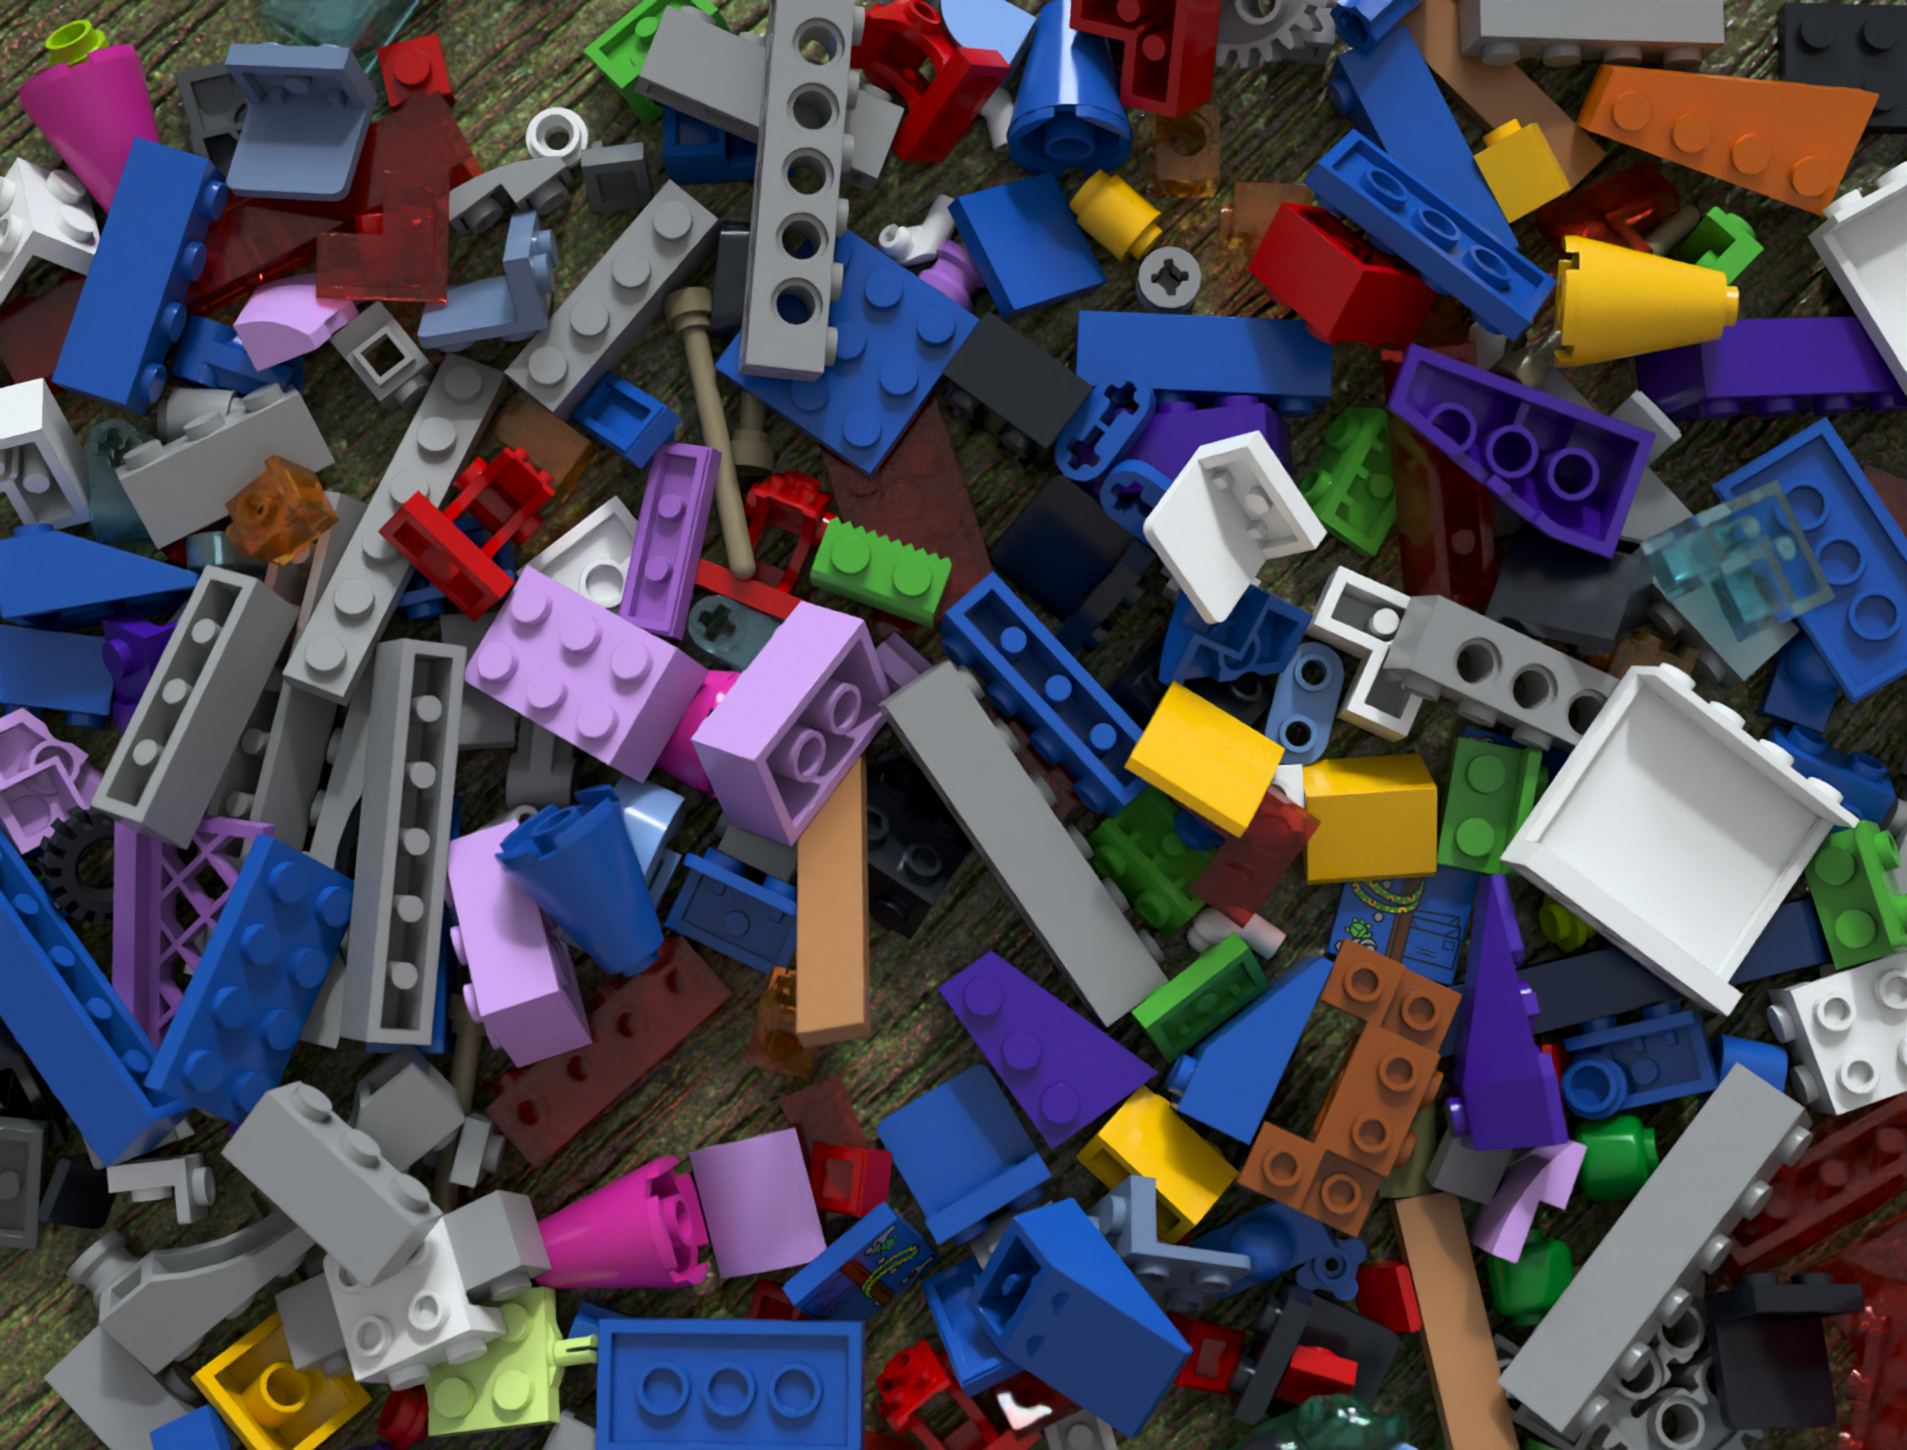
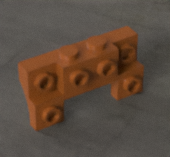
M1345 938L1342 939L1339 945L1340 950L1317 1000L1362 1022H1358L1307 1139L1305 1140L1266 1121H1262L1252 1149L1235 1182L1357 1238L1383 1177L1388 1178L1392 1167L1401 1170L1412 1152L1416 1133L1409 1131L1418 1107L1421 1106L1428 1109L1439 1090L1443 1073L1435 1070L1441 1057L1438 1051L1463 995L1406 969L1407 966Z

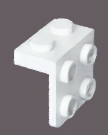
M17 157L5 178L0 176V305L33 255L86 276L88 275L100 235L89 191L72 174L63 170L50 171Z
M1259 430L1200 446L1145 520L1143 526L1146 539L1203 620L1208 624L1226 620L1266 560L1314 550L1327 533Z
M1907 952L1867 962L1812 982L1791 981L1767 990L1772 1002V1006L1767 1008L1770 1026L1776 1038L1781 1043H1787L1795 1067L1790 1068V1079L1800 1101L1805 1105L1809 1104L1812 1111L1840 1115L1907 1091Z
M443 1216L397 1275L369 1289L365 1288L329 1253L324 1257L323 1268L356 1382L390 1384L393 1391L408 1389L430 1379L429 1369L448 1361L449 1365H457L481 1357L487 1353L485 1343L508 1333L501 1308L469 1304Z

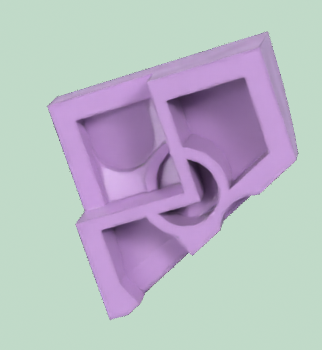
M322 271L278 279L256 287L233 327L258 372L316 350L331 338V335L336 330L348 324L359 315L355 305L382 297L387 293L388 288L383 278L366 280L363 279L362 272Z
M24 708L0 718V828L20 856L40 847L43 835L51 838L55 830L50 825L57 818L63 822L71 817L68 812L69 809L78 805L83 810L90 809V802L104 776V773L86 761L89 756L87 753L73 743L61 742L54 738L48 731L47 725Z

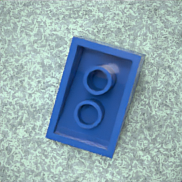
M51 524L19 526L13 529V538L0 540V608L2 619L27 628L63 632L103 625L102 618L122 611H127L140 618L176 613L185 600L189 601L201 577L198 573L83 539L72 534L54 531V526Z
M1304 957L1272 982L1264 991L1194 1044L1188 1056L1185 1054L1178 1055L1177 1059L1171 1063L1162 1085L1163 1088L1171 1092L1167 1099L1170 1102L1169 1105L1250 1145L1334 963L1323 957Z

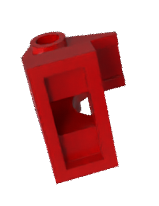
M896 0L885 6L877 3L869 10L865 8L863 37L860 46H851L850 68L863 69L865 77L873 85L884 91H893L895 88L907 102L909 114L891 143V147L902 161L943 163L1008 74L1011 66L998 50L957 47L940 26L941 18L939 14L922 0ZM927 57L931 59L936 68V76L931 85L919 71Z
M520 446L514 452L506 447L489 465L478 457L452 483L461 494L443 512L439 511L417 490L378 531L380 535L473 622L491 608L515 583L491 558L509 538L519 547L543 523L545 519L537 510L555 494L549 487L554 482V478L544 469L538 473L527 462L531 458L530 455ZM464 509L493 535L481 548L475 545L452 523Z
M785 470L783 475L775 472L762 484L754 482L743 506L746 519L751 521L748 531L756 565L754 575L747 580H739L732 575L730 568L726 569L700 558L694 589L782 625L800 601L807 602L794 595L814 547H820L829 520L838 517V515L828 511L834 495L819 490L821 483L814 477L795 470ZM769 526L799 538L786 571L755 559Z
M926 1338L922 1339L912 1349H904L893 1356L885 1366L884 1372L875 1379L884 1398L877 1404V1408L886 1422L899 1436H902L911 1429L928 1450H1027L1042 1437L1040 1425L1024 1405L998 1426L975 1396L968 1398L963 1392L946 1348L938 1353ZM945 1389L969 1417L942 1439L919 1409Z

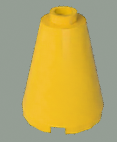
M1564 236L1562 238V248L1565 252H1573L1572 260H1559L1554 331H1562L1561 346H1567V350H1554L1555 368L1580 367L1720 340L1724 326H1735L1738 314V287L1727 286L1726 274L1724 272L1580 236Z

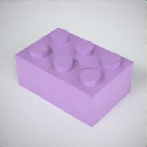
M526 566L465 668L464 681L643 784L709 673V670L678 648L537 570Z
M800 601L784 623L775 630L772 638L749 667L739 675L736 683L713 712L702 721L699 729L690 739L729 825L792 847L886 722V719L876 705L892 694L864 619Z
M518 819L449 841L444 899L450 909L456 907L460 925L450 929L451 938L460 963L463 966L469 964L473 982L463 986L469 1013L475 1024L484 1022L492 1047L495 1050L503 1047L517 1068L592 1044L593 1041L569 944L559 940L564 930L500 867L495 859V853L503 852L499 844L520 825Z

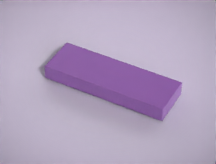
M664 441L652 456L618 616L654 636L683 640L722 452L712 447Z

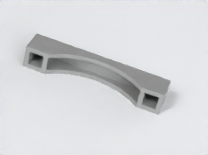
M372 655L349 701L350 706L344 728L337 727L331 736L327 750V763L333 765L327 790L320 789L312 804L310 825L316 827L310 852H302L345 876H348L352 848L360 825L375 655ZM349 928L344 935L298 1040L333 1049L351 1047L353 1039L340 1037Z
M404 1044L357 1083L352 1111L346 1124L352 1129L369 1135L379 1145L381 1149L380 1155L401 1174L407 1175L410 1166L429 1150L432 1152L439 1151L456 1137L461 1124L465 1122L460 1093L412 1044ZM279 1208L260 1222L221 1239L183 1248L152 1250L101 1292L98 1325L155 1375L171 1361L180 1362L189 1357L200 1346L205 1334L224 1318L231 1320L243 1313L254 1300L256 1292L275 1276L282 1278L293 1272L306 1257L308 1249L317 1242Z

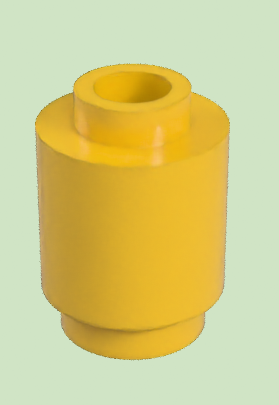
M1102 169L1098 170L1086 181L1069 205V209L1078 216L1076 223L1120 262L1125 261L1131 254L1137 260H1141L1154 247L1164 232L1157 226L1163 214L1118 174L1110 177Z

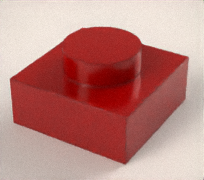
M437 33L376 48L389 105L395 115L455 101L442 42Z
M1296 1345L1274 1392V1398L1337 1417L1354 1387L1358 1363L1337 1357L1334 1352L1326 1348Z

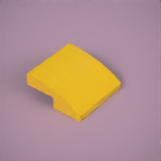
M1173 680L1124 767L1240 838L1256 812L1279 765L1285 748Z

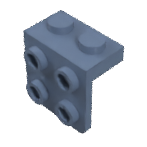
M263 42L261 44L231 43L224 65L250 102V106L226 178L227 186L234 195L239 197L333 202L343 200L349 194L378 97L351 49L331 44L313 47L287 46L274 42Z
M537 209L512 213L502 261L506 275L439 286L428 292L418 330V338L422 348L431 349L438 347L443 352H456L472 346L479 340L501 337L505 341H521L534 336L539 330L547 329L552 292H555L553 268L559 267V256L552 229L542 230Z
M1130 1175L1084 1212L1153 1300L1165 1301V1307L1169 1310L1180 1312L1200 1310L1204 1307V1303L1220 1293L1229 1291L1233 1284L1251 1273V1258L1246 1255L1156 1243V1178Z

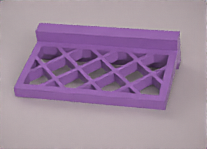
M204 814L192 838L202 852L186 867L177 855V846L138 834L115 821L112 987L157 1051L161 1047L184 996L175 983V959L181 955L193 973L195 972L202 953L193 941L207 927L213 932L240 873L222 849L235 837L251 839V847L257 834L275 838V824ZM211 833L219 835L214 839ZM209 862L229 887L214 904L194 878ZM181 890L200 915L186 931L176 919V895Z

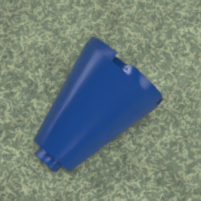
M1053 0L1040 10L1006 135L1010 147V158L1014 164L1036 175L1052 171L1056 179H1064V168H1084V178L1091 177L1100 169L1106 173L1117 169L1130 158L1133 132L1126 106L1121 105L1119 101L1121 86L1108 37L1069 29L1071 0Z
M599 784L574 793L580 803L579 805L559 810L557 805L553 803L524 821L499 844L503 852L495 853V859L500 867L606 973L614 974L622 971L625 977H630L644 971L658 959L659 954L656 950L663 943L664 936L620 799L612 785Z

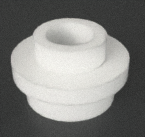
M559 107L549 108L537 114L530 122L526 132V145L533 159L560 156L568 169H571L581 162L580 150L589 148V133L583 120L573 111ZM562 132L569 135V142L563 149L553 150L548 147L549 138L553 134Z

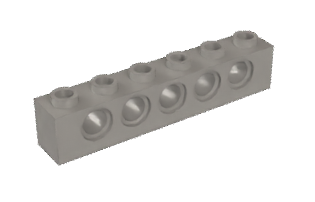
M769 0L738 374L815 382L824 373V365L833 366L835 362L838 330L837 327L828 326L830 301L838 302L840 299L843 283V264L833 262L835 237L844 238L849 212L848 199L839 198L841 173H850L854 153V135L844 134L846 109L854 110L856 107L860 81L859 71L849 70L851 46H860L865 23V8L855 6V0ZM805 40L819 42L828 52L829 63L824 65L809 63L801 55L799 43ZM802 103L813 105L822 114L824 127L817 130L804 128L796 121L793 107ZM794 167H803L810 170L817 178L818 192L810 195L797 192L789 183L788 170ZM799 231L805 234L813 246L812 257L801 260L790 256L782 244L783 233ZM787 294L800 298L807 308V321L803 324L795 325L783 320L777 311V298Z
M1440 595L1411 596L1382 668L1402 677L1403 681L1400 687L1415 696L1430 701H1438L1441 695L1459 703L1456 713L1463 718L1489 727H1493L1495 721H1498L1514 729L1511 738L1520 744L1539 748L1543 752H1549L1550 747L1553 746L1568 753L1569 756L1621 681ZM1463 649L1466 650L1470 658V670L1464 679L1461 678L1457 670V659ZM1520 675L1525 684V694L1522 701L1518 704L1513 695V685L1516 678ZM1575 701L1579 709V720L1576 726L1572 728L1569 723L1568 712L1571 704Z

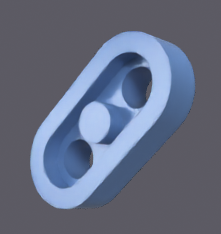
M1307 642L1298 645L1284 672L1277 673L1273 688V698L1268 708L1262 735L1285 748L1279 765H1309L1316 761L1327 747L1344 680V668L1337 653L1324 644ZM1312 662L1321 667L1323 680L1320 684L1311 685L1305 682L1301 674L1305 663ZM1290 724H1301L1307 730L1308 739L1304 746L1298 747L1288 742L1286 729Z

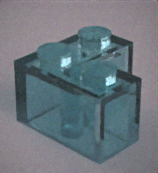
M1778 480L1698 513L1640 543L1652 572L1658 580L1668 602L1710 584L1720 604L1721 611L1729 622L1738 643L1835 599L1833 591Z

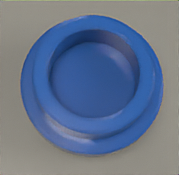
M1586 1054L1577 1057L1565 1068L1561 1078L1560 1086L1564 1102L1570 1110L1583 1118L1594 1120L1608 1118L1619 1111L1627 1097L1628 1082L1623 1069L1614 1060L1604 1055Z

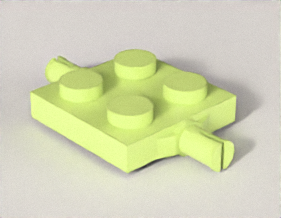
M545 1286L535 1287L519 1296L502 1301H494L493 1297L476 1305L501 1308L508 1333L485 1343L487 1353L481 1357L457 1365H449L448 1361L430 1368L431 1378L419 1384L425 1385L428 1394V1436L448 1437L560 1423L559 1387L564 1374V1367L598 1363V1352L588 1350L598 1348V1336L594 1334L587 1337L563 1340L556 1322L555 1289Z

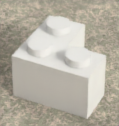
M44 378L0 388V493H6L24 525L51 524L54 526V530L93 521L94 469Z
M1339 566L1328 577L1312 613L1313 617L1304 634L1361 659L1336 717L1394 743L1407 737L1423 701V698L1415 696L1400 687L1403 681L1402 677L1382 669L1411 597Z

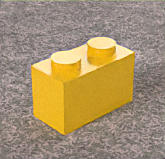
M1143 1084L1117 1108L1075 1158L1110 1190H1113L1130 1175L1156 1178V1233L1166 1243L1174 1245L1199 1223L1237 1177L1239 1172L1226 1161L1223 1152L1218 1146L1207 1139L1201 1138L1178 1116L1175 1108L1169 1105L1170 1102L1154 1094Z

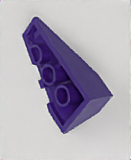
M1409 344L1386 408L1546 537L1597 556L1612 559L1656 434L1418 345Z
M1505 874L1480 877L1478 881L1451 1075L1453 1097L1445 1099V1114L1451 1136L1453 1138L1461 1137L1462 1146L1475 1152L1555 1146L1569 1143L1551 1052L1542 1054L1540 1048L1534 1045L1531 1033L1536 1031L1537 1018L1541 1014L1536 994L1531 992L1530 986L1525 979L1518 980L1515 967L1524 964V947Z

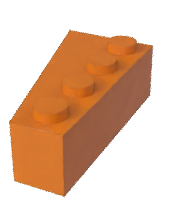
M1600 63L1575 123L1588 131L1825 217L1822 210L1831 204L1880 94L1855 88L1747 79L1734 76L1686 73Z

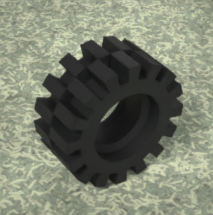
M78 805L68 810L71 815L69 819L63 822L57 818L50 825L55 830L51 838L43 835L39 846L45 852L44 857H37V867L43 873L44 878L40 880L45 890L62 909H65L72 917L81 922L85 918L92 925L104 926L105 919H110L113 922L114 882L99 887L88 885L83 882L79 875L78 864L83 851L91 844L101 840L114 841L115 820L91 806L90 809L83 810Z

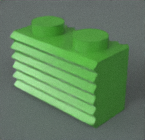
M835 517L829 520L809 576L813 586L933 629L952 578V563L949 557L940 560L936 552L927 556L924 548L915 551L912 543L903 547L900 539L890 542L887 534L878 538L875 530L866 533L863 526L854 529L850 521L841 524L839 518Z

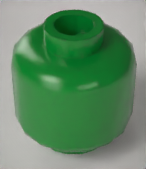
M1618 1114L1598 1120L1583 1118L1577 1122L1574 1129V1142L1587 1146L1575 1181H1580L1582 1192L1586 1198L1594 1202L1634 1199L1659 1166L1654 1128H1643L1642 1122L1634 1114Z
M1542 1227L1529 1229L1517 1264L1490 1253L1485 1257L1492 1305L1499 1314L1511 1316L1513 1326L1540 1324L1575 1278L1568 1245L1560 1240H1545Z

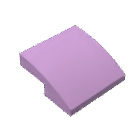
M796 1128L764 1133L744 1140L709 1146L689 1152L721 1279L810 1263L827 1249Z
M1568 1140L1569 1143L1526 1148L1504 1171L1489 1206L1482 1204L1468 1233V1241L1492 1255L1517 1264L1539 1200L1565 1210L1587 1146Z

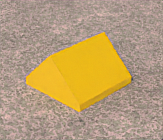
M1420 753L1323 759L1302 766L1306 829L1300 831L1306 885L1433 877L1436 875L1437 786Z
M279 1310L191 1377V1380L248 1450H315L373 1400L362 1385L355 1381L352 1373L326 1379L323 1372L295 1370Z

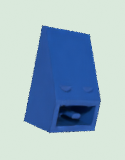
M1073 1197L1014 1215L964 1303L1001 1354L1130 1439L1139 1435L1193 1351Z

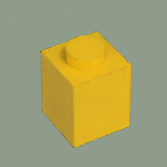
M1517 118L1511 120L1482 137L1487 149L1473 156L1508 223L1520 219L1572 190L1538 123H1531L1521 128Z

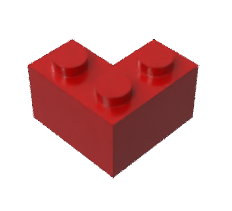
M1071 0L1069 29L1125 41L1119 99L1121 105L1177 118L1210 101L1222 0Z
M1282 202L1248 267V270L1267 286L1265 293L1272 301L1285 308L1295 310L1307 321L1305 329L1312 336L1332 345H1338L1341 340L1357 341L1371 348H1380L1382 344L1408 346L1413 342L1439 293L1429 288L1421 280L1419 270L1399 255H1388L1376 248L1371 242L1364 241L1323 207Z

